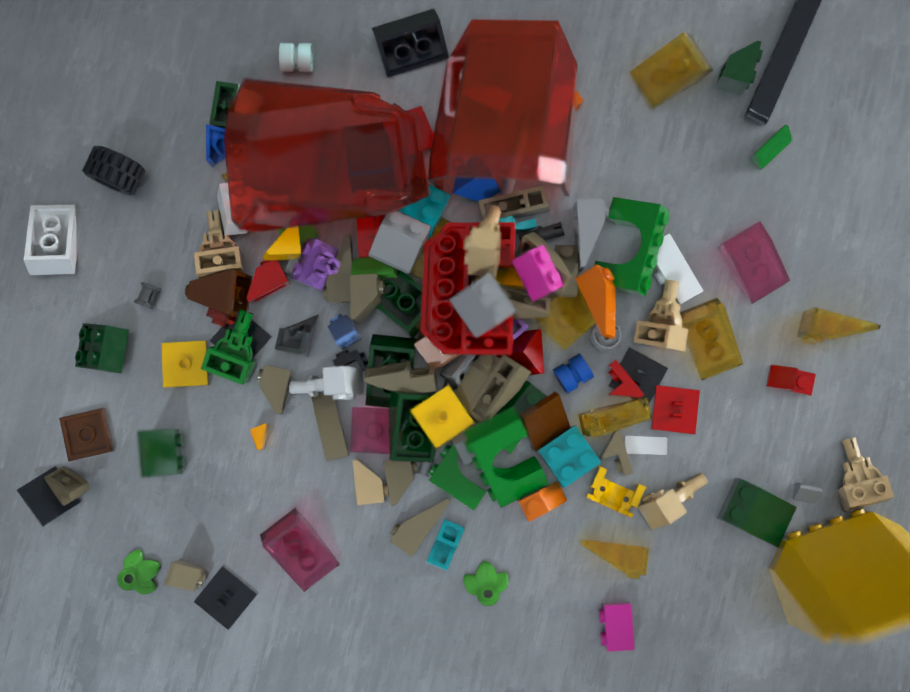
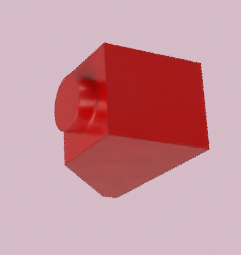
M263 260L260 262L261 266L255 270L247 295L249 303L253 304L291 284L279 260Z

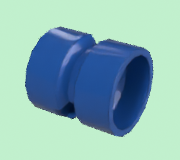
M580 353L570 358L568 365L562 363L552 370L567 394L578 388L579 382L584 384L594 378L590 367Z

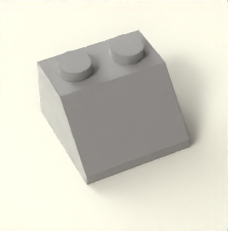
M390 208L380 225L368 256L410 274L424 249V244L428 241L431 226Z
M490 273L485 274L450 299V302L475 338L516 312Z

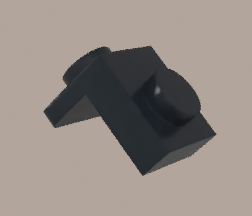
M348 349L336 354L337 358L332 360L335 367L347 366L358 361L363 372L366 371V365H368L364 352L359 353L357 349L348 352Z

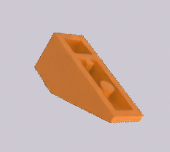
M597 264L576 277L575 280L601 335L612 340L615 338L616 287L612 281L614 276L608 268L605 269Z

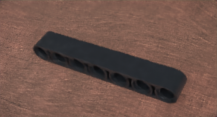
M822 0L795 1L745 117L763 125L767 124Z

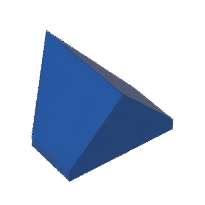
M206 124V161L212 168L215 167L247 140L241 132Z
M474 156L458 167L452 194L479 202V200L494 197L501 192L490 169L477 156Z

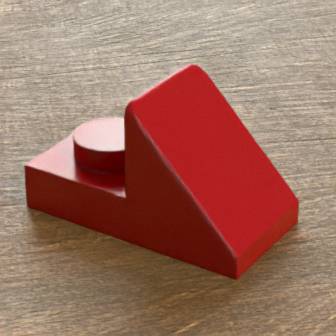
M617 360L608 366L610 377L615 382L620 381L621 383L608 395L641 398L644 395Z
M770 365L766 387L812 396L816 374L801 371L795 367Z

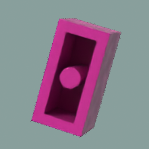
M544 245L530 250L512 261L532 302L564 286L560 274L557 272Z
M602 603V609L598 610L599 622L603 623L604 632H600L601 646H605L607 652L635 650L631 603Z

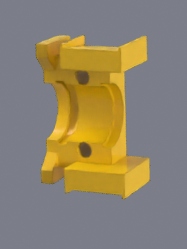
M597 466L599 468L592 486L589 485V487L594 488L591 494L586 493L585 497L632 518L633 513L629 512L630 507L638 508V504L647 487L636 484L633 491L605 479L604 476L607 469ZM601 486L604 487L603 491H600ZM624 497H627V498H628V500H627L626 502H624V500H623Z

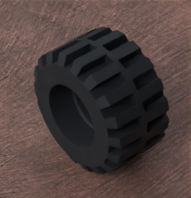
M93 146L82 169L84 174L90 179L125 195H135L145 173V169L138 162L103 146Z

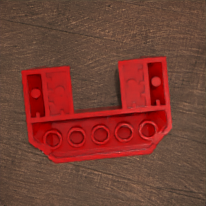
M448 222L436 236L430 238L424 244L421 332L442 354L512 355L514 343L513 314L475 338L450 302L451 298L471 285L468 265L464 263L465 255L468 251L464 249L466 236H470L473 227L478 228L480 222ZM498 222L500 225V263L498 268H515L512 263L515 260L516 252L515 222Z

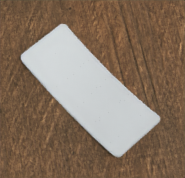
M625 436V447L628 454L667 455V437Z

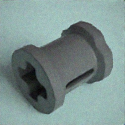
M141 282L142 288L134 303L153 309L154 306L152 304L156 293L160 292V288Z

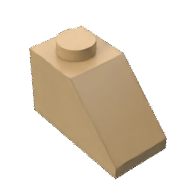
M352 460L357 505L385 502V497H389L387 483L383 484V479L360 460Z

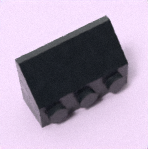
M435 8L372 28L387 77L449 58L441 22Z

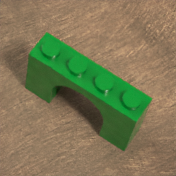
M613 197L608 219L618 225L638 228L642 237L639 252L627 263L612 264L595 260L594 266L598 264L611 271L614 276L612 281L616 291L646 296L647 290L650 289L652 272L657 265V254L659 247L663 244L664 229L670 217L669 210L663 205Z
M513 407L463 431L467 438L464 444L469 454L474 453L475 455L471 459L477 470L482 469L483 472L479 475L484 485L490 486L487 492L492 502L497 500L501 508L549 484L535 456L510 468H496L493 466L494 458L499 451L527 436L523 424Z
M520 440L503 449L512 454ZM454 443L452 446L447 444L440 455L443 457V460L439 465L435 463L428 473L431 476L429 481L472 510H475L486 491L461 473L458 467L459 453Z

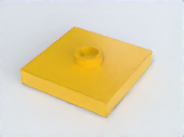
M207 341L161 343L164 388L209 385V373L201 369L207 351Z
M449 385L410 411L436 449L474 424V421Z

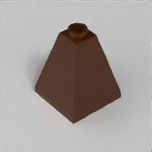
M232 269L189 281L185 288V295L191 301L238 318L240 310H245L248 313L249 302L247 295L252 283V276Z

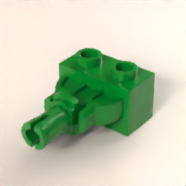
M245 310L239 311L234 329H227L225 336L215 346L207 348L201 366L202 370L242 385L250 381L256 364V360L252 359L253 352L250 345L253 337L248 336L247 332L254 315L253 313H247Z

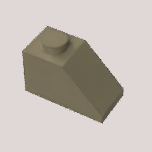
M555 245L554 250L566 265L571 277L563 294L560 295L554 291V297H577L578 284L575 280L578 277L577 245Z
M377 273L350 275V319L355 325L361 324L381 302V294L385 293L384 281L380 279Z
M264 364V368L259 370L257 382H260L259 387L275 413L283 415L293 371Z
M383 461L391 506L398 503L413 481L414 474L418 473L416 462Z
M182 559L173 561L170 564L164 585L195 591L198 587H202L205 582L206 574H203L205 568Z

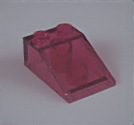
M761 221L717 247L752 304L790 281L776 247Z
M352 407L350 452L390 454L389 409Z
M296 507L260 534L263 548L304 592L340 565Z

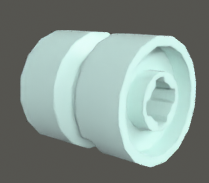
M280 43V71L294 72L295 69H298L299 72H312V43H299L298 46H294L293 43Z

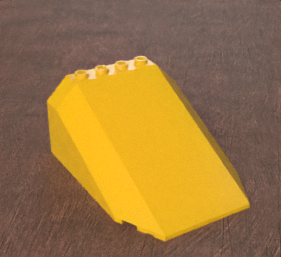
M863 508L851 511V516L843 518V516L829 519L830 523L822 526L821 523L808 527L809 530L803 533L800 530L788 533V538L781 541L769 566V571L788 624L823 642H830L833 640L832 637L838 636L840 641L864 640L909 624L910 534L901 525L877 513L864 511Z

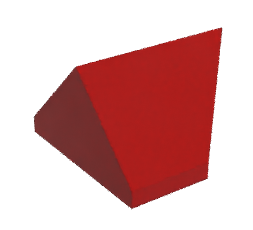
M541 329L524 331L514 340L512 355H505L531 372L530 375L545 374ZM497 355L496 357L501 359L503 355Z

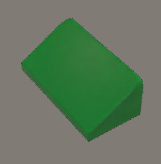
M787 124L784 125L751 156V160L760 169L768 165L792 142L789 126Z

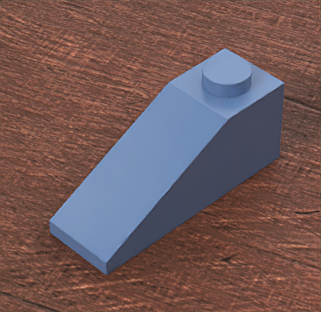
M337 315L330 320L331 324L327 326L336 344L342 350L347 349L362 339L347 315Z

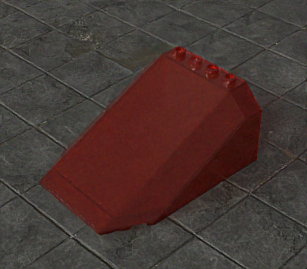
M471 19L446 64L429 157L428 181L435 188L443 191L444 178L447 177L539 180L560 185L564 195L570 196L578 64L559 21Z
M243 79L228 108L224 135L231 220L240 231L264 232L386 215L429 196L419 121L416 114L402 109L401 106L395 103L392 105L380 99V95L375 92Z

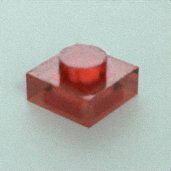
M208 308L206 316L213 319L211 323L222 327L225 326V323L233 326L236 318L212 308Z

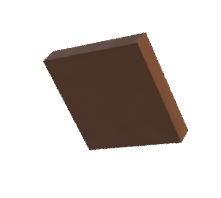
M553 392L520 415L531 449L535 452L571 428L560 394L557 392Z
M105 408L59 418L68 462L114 452Z

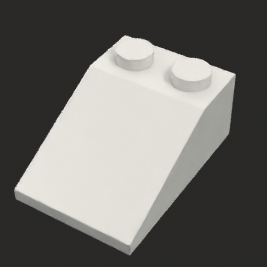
M31 205L24 253V262L29 275L75 274L77 257L76 205Z

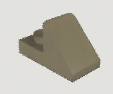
M621 430L614 431L599 459L616 455L617 459L614 460L617 472H621L622 476L633 474Z
M64 466L44 477L63 506L77 499L90 489L86 480Z

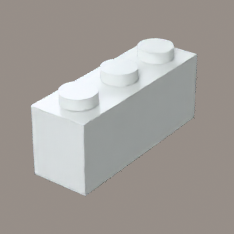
M670 233L664 236L663 244L659 247L657 254L658 261L655 267V277L661 285L665 284V279L679 282L675 302L681 305L703 292V289Z

